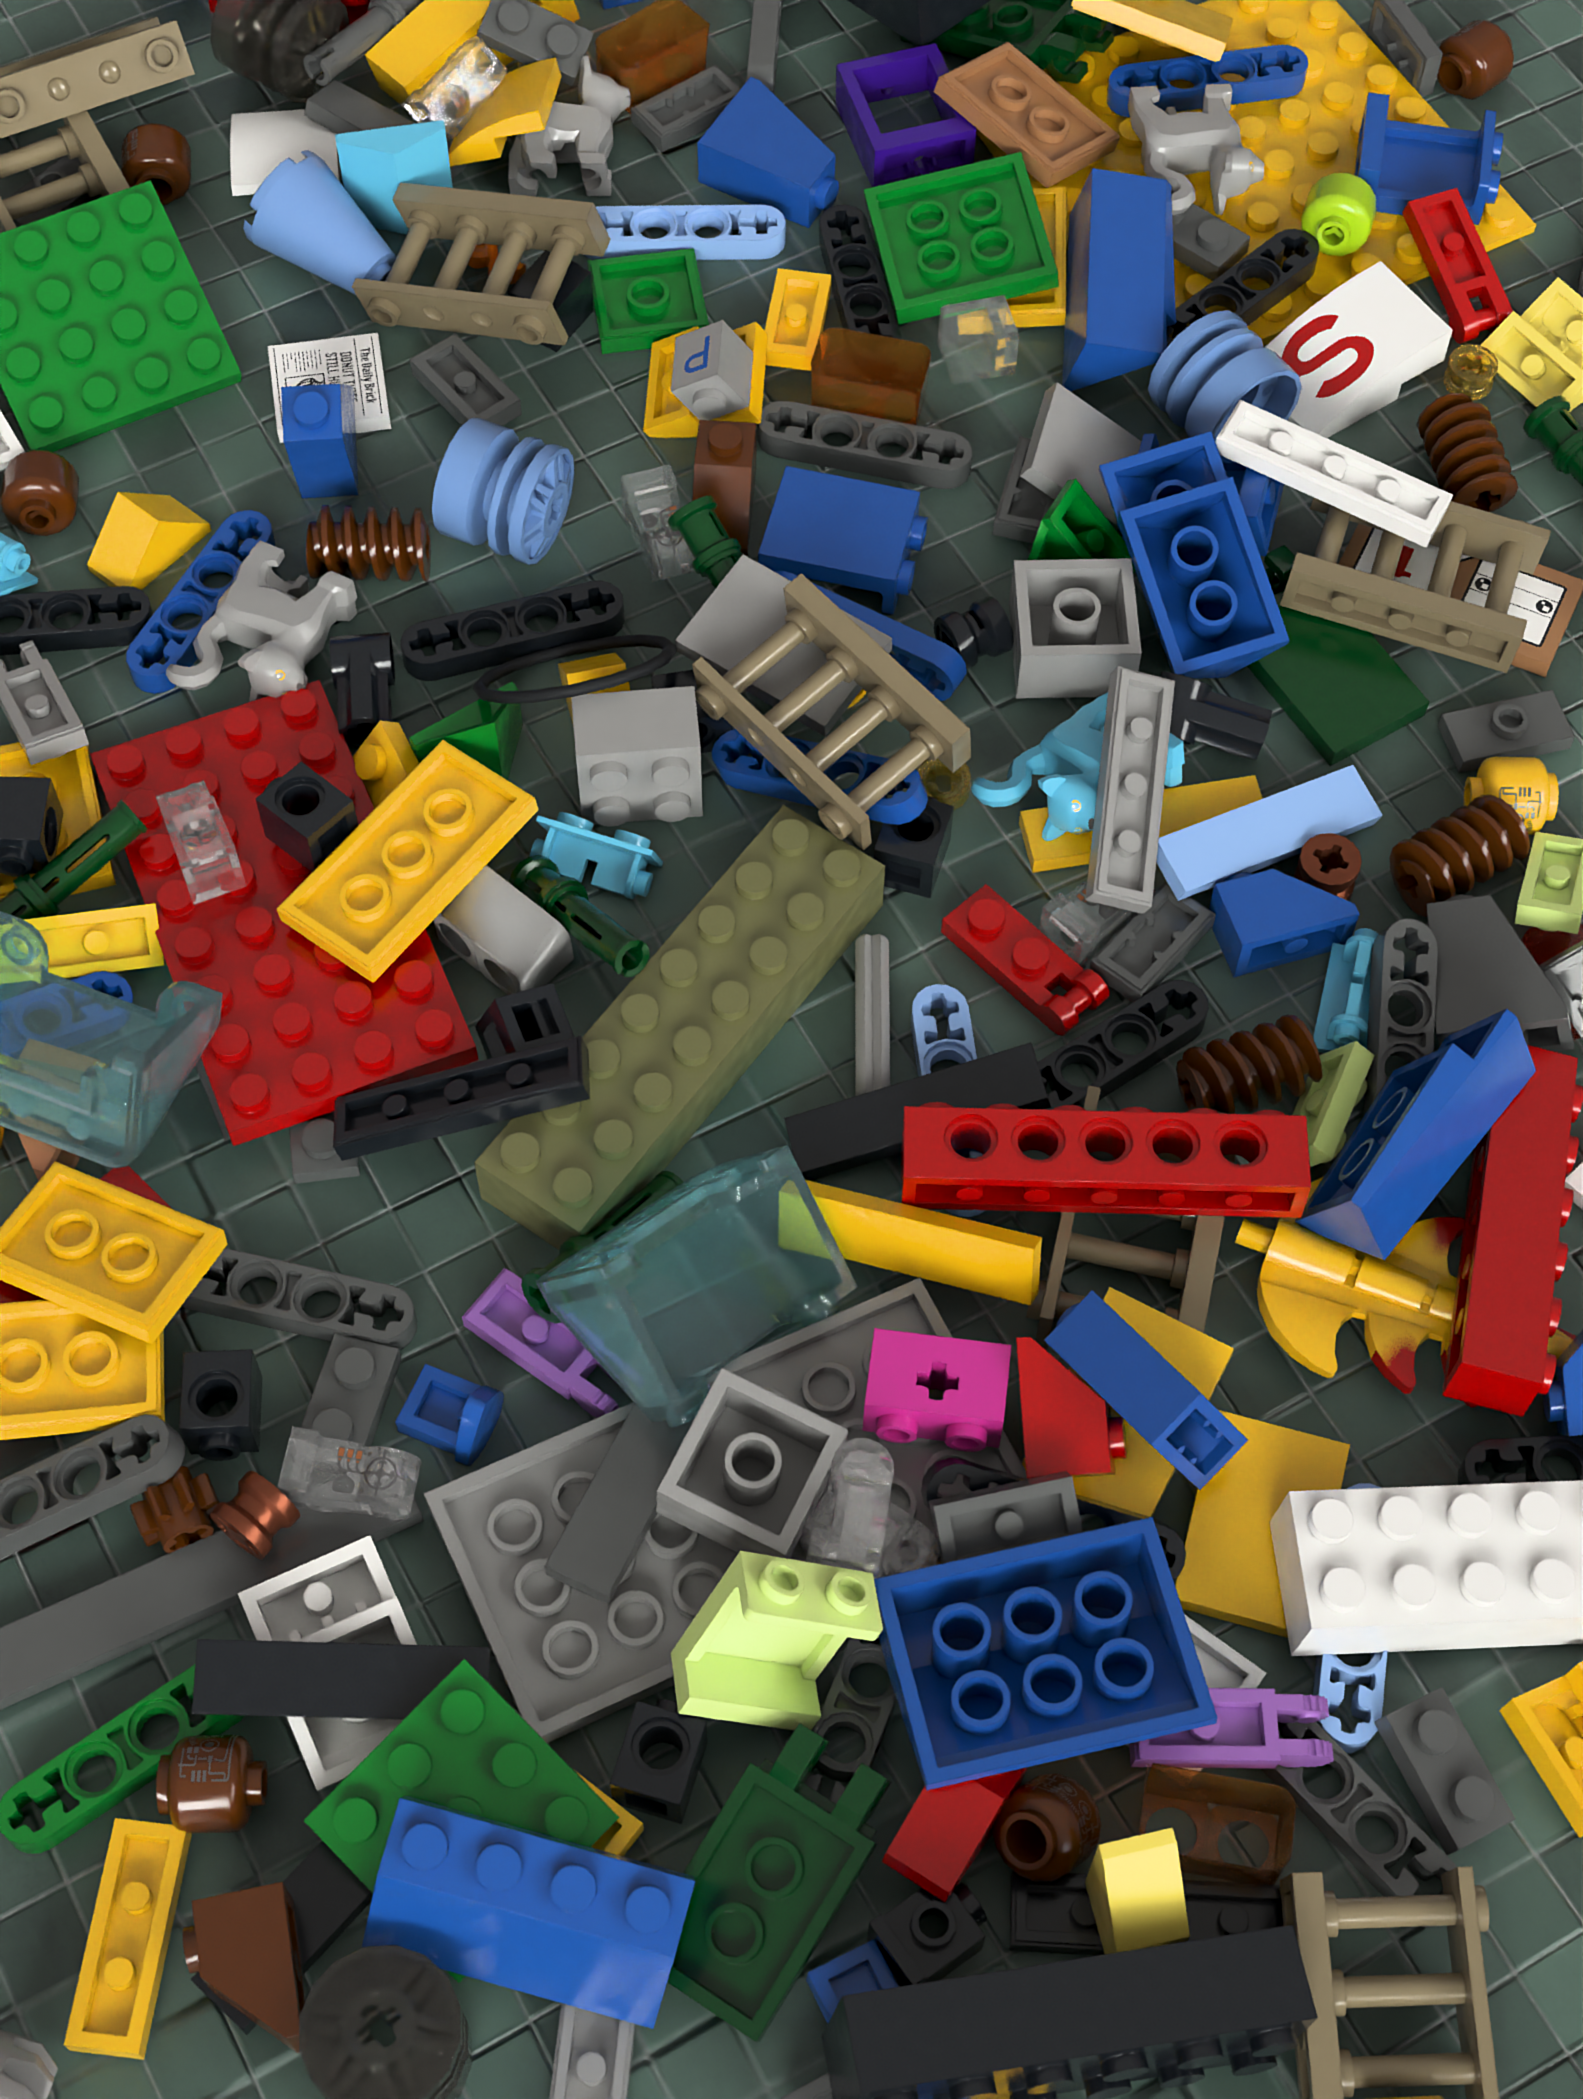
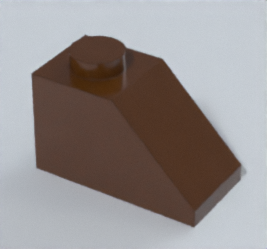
M699 420L694 461L693 500L707 495L713 496L717 503L714 511L728 536L739 541L742 547L740 550L742 555L744 554L748 557L756 478V423Z
M278 1882L192 1900L194 1925L183 1928V1947L189 1972H199L201 1979L214 1994L295 2052L301 2053L313 2050L294 1899L284 1883Z

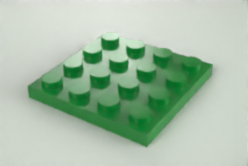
M151 180L0 233V389L29 451L45 450L55 452L242 382L241 371Z

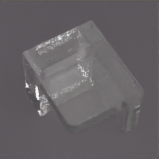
M1005 295L949 304L940 308L938 347L952 384L1015 374L1019 334Z

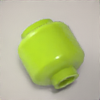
M1333 173L1324 176L1312 186L1302 213L1301 223L1302 230L1311 234L1318 241L1319 252L1329 256H1344L1357 251L1366 243L1376 215V197L1371 186L1361 177L1350 173Z

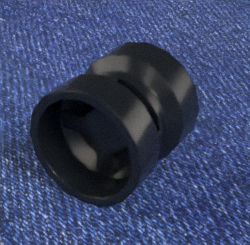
M987 596L973 602L969 610L962 614L951 611L934 620L935 639L955 649L962 656L967 669L973 667L981 656L996 657L1013 648L1014 640L1009 619L1000 603L994 597Z

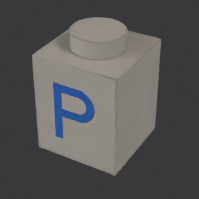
M723 320L678 336L675 341L671 392L699 420H712L748 407L750 402L753 351Z

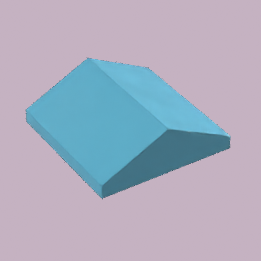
M444 120L335 134L343 186L374 228L405 235L408 233L409 229L392 200L400 182L453 188Z

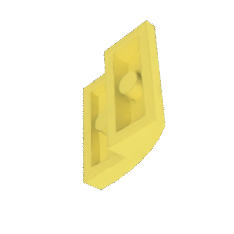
M1557 277L1521 316L1513 311L1474 351L1475 355L1535 408L1552 397L1563 396L1570 403L1569 412L1583 403V298Z

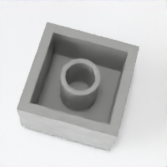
M1132 558L1014 560L1009 614L1014 640L1012 653L1016 699L1099 697L1108 692L1110 674L1118 666L1139 671L1142 652Z
M695 686L591 693L571 697L582 818L592 822L594 825L600 824L612 827L626 822L648 820L676 822L687 817L703 816L701 748Z
M721 1368L657 1489L656 1512L737 1553L746 1551L790 1559L829 1482V1472H831V1478L843 1454L848 1429Z

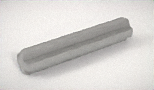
M863 934L855 941V1096L890 1086L889 941L881 934Z

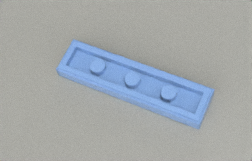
M1354 765L1160 837L1156 863L1175 897L1180 901L1213 888L1215 884L1224 881L1233 874L1240 872L1252 873L1301 853L1303 845L1310 838L1318 834L1333 833L1347 836L1374 825L1383 815Z

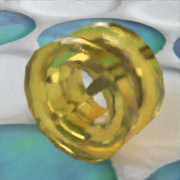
M1474 344L1459 346L1449 356L1443 383L1450 393H1464L1471 397L1472 401L1482 399L1489 394L1493 387L1494 377L1498 371V360L1495 354L1483 346Z
M938 758L934 762L927 759L919 766L918 772L926 788L927 796L933 797L941 803L954 806L953 811L965 804L969 798L971 781L970 770L966 763L954 773ZM936 776H948L951 791H938Z

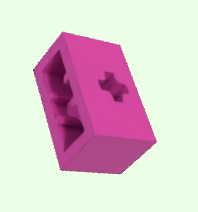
M874 1328L862 1431L875 1432L879 1438L893 1443H910L917 1438L945 1441L948 1447L965 1452L981 1451L986 1447L999 1448L1004 1424L1012 1345ZM938 1389L943 1391V1400L930 1399L929 1390Z

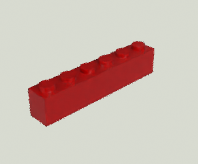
M1531 1045L1527 1046L1536 1072L1474 1148L1442 1396L1520 1417L1524 1416L1537 1393L1543 1395L1548 1393L1555 1374L1556 1356L1547 1353L1548 1338H1552L1557 1330L1562 1311V1299L1553 1296L1554 1281L1558 1282L1561 1278L1568 1254V1244L1559 1241L1560 1227L1563 1228L1569 1218L1574 1196L1572 1189L1565 1188L1566 1175H1569L1573 1169L1579 1148V1138L1570 1135L1571 1123L1577 1120L1583 1103V1086L1575 1084L1578 1058Z

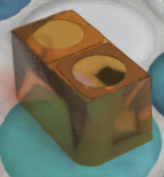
M656 0L596 38L597 73L611 76L618 85L629 88L631 104L625 111L631 114V108L706 69L709 23L681 0Z
M837 327L828 328L820 334L811 361L812 405L917 425L927 391L931 351L926 345L918 342Z
M1156 1763L1152 1764L1146 1782L1147 1764L1138 1835L1146 1834L1147 1822L1156 1811L1163 1808L1182 1810L1193 1820L1197 1831V1839L1193 1849L1188 1854H1179L1181 1872L1240 1883L1275 1885L1292 1855L1296 1804L1288 1790L1279 1785ZM1211 1803L1222 1806H1216L1210 1812L1207 1804ZM1273 1815L1279 1816L1278 1821ZM1244 1820L1252 1822L1262 1829L1269 1843L1268 1857L1262 1866L1255 1868L1223 1861L1218 1851V1837L1226 1825L1234 1821Z

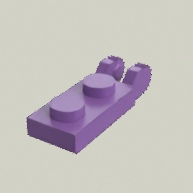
M503 1268L462 1316L465 1328L567 1400L572 1397L582 1409L596 1418L620 1408L611 1396L586 1380L597 1365L610 1379L622 1388L635 1394H640L641 1390L649 1382L648 1377L638 1366L610 1347L609 1339L573 1314L562 1323H552L538 1315L529 1305L521 1287L522 1279L507 1268Z
M1208 1688L1218 1717L1216 1724L1129 1744L1131 1767L1275 1769L1277 1765L1283 1767L1308 1768L1324 1766L1334 1760L1332 1743H1329V1741L1319 1739H1279L1278 1722L1314 1723L1329 1717L1327 1698L1312 1694H1275V1689Z

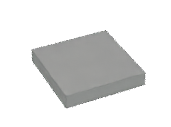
M1056 382L1045 391L1020 477L1054 500L1065 483L1076 478L1117 531L1116 516L1101 478L1099 465L1138 454L1141 440Z

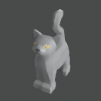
M582 56L577 87L579 104L553 102L545 130L516 135V139L509 152L508 182L510 194L536 196L539 187L538 180L532 177L536 169L543 171L548 178H556V163H578L586 195L611 196L612 175L611 170L607 167L606 160L613 147V122L631 104L629 88L618 85L611 76L593 72L589 56ZM519 62V63H518V66H519V67H522V66H525V65H526V64H524V63H522V62Z
M1230 84L1206 85L1202 112L1176 113L1175 107H1166V110L1163 111L1154 105V103L1159 102L1160 98L1157 86L1130 87L1128 111L1131 127L1142 142L1141 163L1144 166V172L1147 177L1166 179L1170 183L1172 215L1184 213L1196 200L1195 189L1184 175L1210 172V187L1216 215H1223L1228 198L1243 194L1251 184L1262 181L1264 177V162L1249 148L1242 147L1240 127L1228 112L1230 111L1232 87Z
M260 540L239 565L232 585L218 600L215 614L203 624L193 642L195 653L200 663L192 667L170 664L166 669L167 678L171 683L185 690H197L207 687L218 677L224 660L218 643L227 640L251 649L238 659L239 666L248 671L251 684L249 702L267 696L276 698L290 690L306 689L308 677L304 671L305 665L323 650L330 627L336 621H350L357 614L355 600L358 597L353 580L329 571L319 579L311 591H309L308 578L302 575L296 581H284L272 570V567H278L284 559V550Z

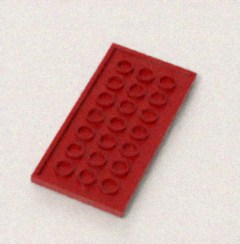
M320 680L307 683L306 689L290 690L276 698L271 696L260 698L90 753L110 811L122 800L148 829L130 842L124 850L144 904L156 903L159 929L155 931L233 1147L333 1112L337 1097L463 1066L479 1060L474 1040L426 929L372 983L282 922L276 909L312 872L265 836L255 799L263 793L267 785L274 779L283 777L298 763L303 762L353 800L358 825L374 810L365 785L356 773L355 762L343 734H339L338 722ZM189 813L192 820L202 821L201 823L195 822L196 826L194 825L195 829L200 832L198 835H200L201 840H206L216 834L221 836V838L213 841L202 842L203 845H210L212 842L222 839L223 843L220 845L224 844L226 849L217 852H204L198 839H196L197 837H195L196 835L184 837L190 841H185L182 838L174 839L181 837L182 828L190 821L187 815ZM187 825V827L184 829L183 836H185V833H187L186 835L192 833V826L190 828L189 825ZM193 845L199 848V851L195 858L186 860L181 848ZM217 846L204 847V849L210 851Z

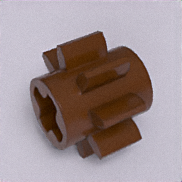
M181 1466L175 1475L158 1486H150L146 1489L147 1491L141 1493L144 1500L130 1505L136 1525L146 1546H151L160 1541L164 1551L172 1553L213 1534L214 1529L210 1521V1513L217 1507L219 1500L207 1473L193 1478L189 1468Z

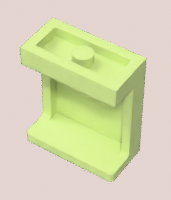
M740 1551L671 1651L678 1714L795 1730L798 1724L801 1723L812 1730L821 1718L815 1681L847 1637L874 1641L883 1630L873 1573Z

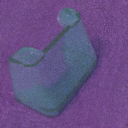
M0 911V1126L107 1167H126L147 1148L215 1034L221 1018L223 993L194 982L182 980L172 983L159 995L156 1003V1012L49 973L48 948L41 933L32 924L23 919Z
M788 1145L724 1162L693 1176L546 1272L536 1281L550 1310L651 1422L666 1420L669 1427L682 1425L696 1417L703 1404V1400L711 1388L707 1379L781 1325L800 1321L803 1328L837 1314L839 1309L836 1303L858 1287Z

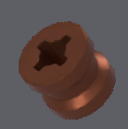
M1333 833L1318 834L1310 838L1303 845L1294 878L1349 901L1362 864L1360 851L1353 842L1344 836ZM1323 865L1327 866L1325 870H1321Z
M249 1470L238 1482L239 1492L230 1502H220L210 1513V1516L215 1524L232 1541L247 1553L262 1560L273 1548V1536L280 1528H290L301 1515L296 1506L276 1486L256 1472Z

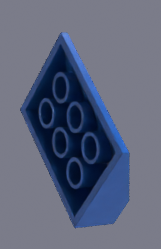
M1153 1517L874 1579L883 1625L879 1639L890 1681L926 1790L1217 1723L1218 1717Z

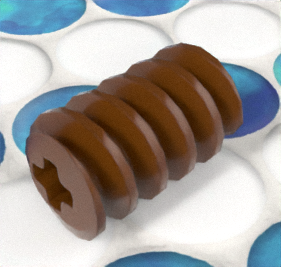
M1452 392L1437 398L1422 411L1417 421L1419 434L1423 439L1427 455L1430 457L1432 469L1436 473L1440 489L1453 494L1451 501L1487 512L1495 511L1515 497L1518 490L1516 478L1510 474L1512 471L1509 460L1504 457L1505 451L1502 442L1497 440L1498 433L1495 425L1491 423L1492 418L1488 407L1481 403H1473L1471 397L1464 393Z
M322 505L317 521L310 522L307 529L306 559L309 576L311 579L319 578L325 565L328 572L333 571L344 576L349 565L352 576L356 580H363L366 578L372 565L376 578L379 581H386L389 579L395 565L399 578L402 581L408 582L412 580L418 565L422 579L428 582L431 564L430 530L428 524H426L422 509L415 507L410 523L403 524L398 507H392L387 522L380 523L375 506H369L363 523H359L356 521L352 506L350 505L345 506L340 522L333 521L329 505Z
M1480 795L1470 802L1468 806L1459 807L1449 817L1440 818L1430 828L1419 830L1411 839H1404L1392 848L1389 859L1394 885L1403 901L1413 912L1419 916L1427 917V903L1446 901L1454 897L1455 892L1466 894L1474 888L1475 882L1485 883L1491 879L1494 870L1503 872L1511 867L1513 857L1520 861L1525 859L1530 849L1529 834L1521 817L1504 800L1493 795Z
M1289 1014L1281 1016L1275 1025L1266 1022L1258 1024L1253 1029L1252 1034L1249 1031H1237L1230 1036L1229 1042L1225 1039H1214L1207 1044L1206 1050L1196 1046L1188 1048L1183 1053L1182 1060L1180 1059L1176 1066L1180 1093L1189 1110L1215 1107L1217 1112L1225 1114H1235L1234 1099L1238 1098L1245 1111L1253 1113L1259 1108L1257 1091L1261 1090L1268 1103L1276 1105L1282 1100L1280 1083L1284 1082L1291 1095L1299 1097L1305 1092L1304 1075L1307 1074L1314 1082H1320L1323 1077L1318 1049L1310 1031L1302 1020L1295 1015Z

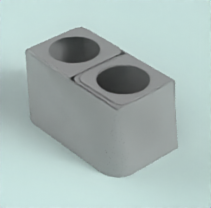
M487 865L434 919L438 939L476 970L480 971L507 995L547 985L574 959L571 938L563 925Z

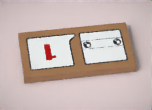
M1358 524L1339 564L1371 573L1383 531ZM1405 539L1393 580L1427 590L1439 547L1428 544L1427 548ZM1462 554L1450 597L1484 607L1496 564ZM1537 564L1533 575L1521 571L1518 572L1507 614L1528 621L1522 642L1511 665L1546 677L1583 593L1582 579L1541 564Z

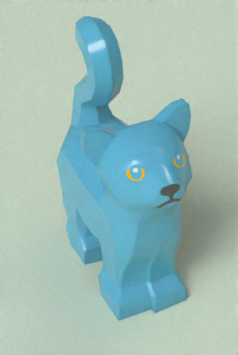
M1108 692L1081 707L1070 719L1049 731L1038 745L1016 757L1009 766L1008 781L993 782L979 777L973 780L971 784L973 795L984 805L1006 807L1019 802L1032 785V775H1045V777L1038 780L1039 788L1047 794L1049 816L1042 831V838L1047 842L1060 837L1065 832L1078 835L1093 831ZM1171 733L1169 734L1164 786L1167 787L1177 786L1182 783V765L1185 764L1183 741Z

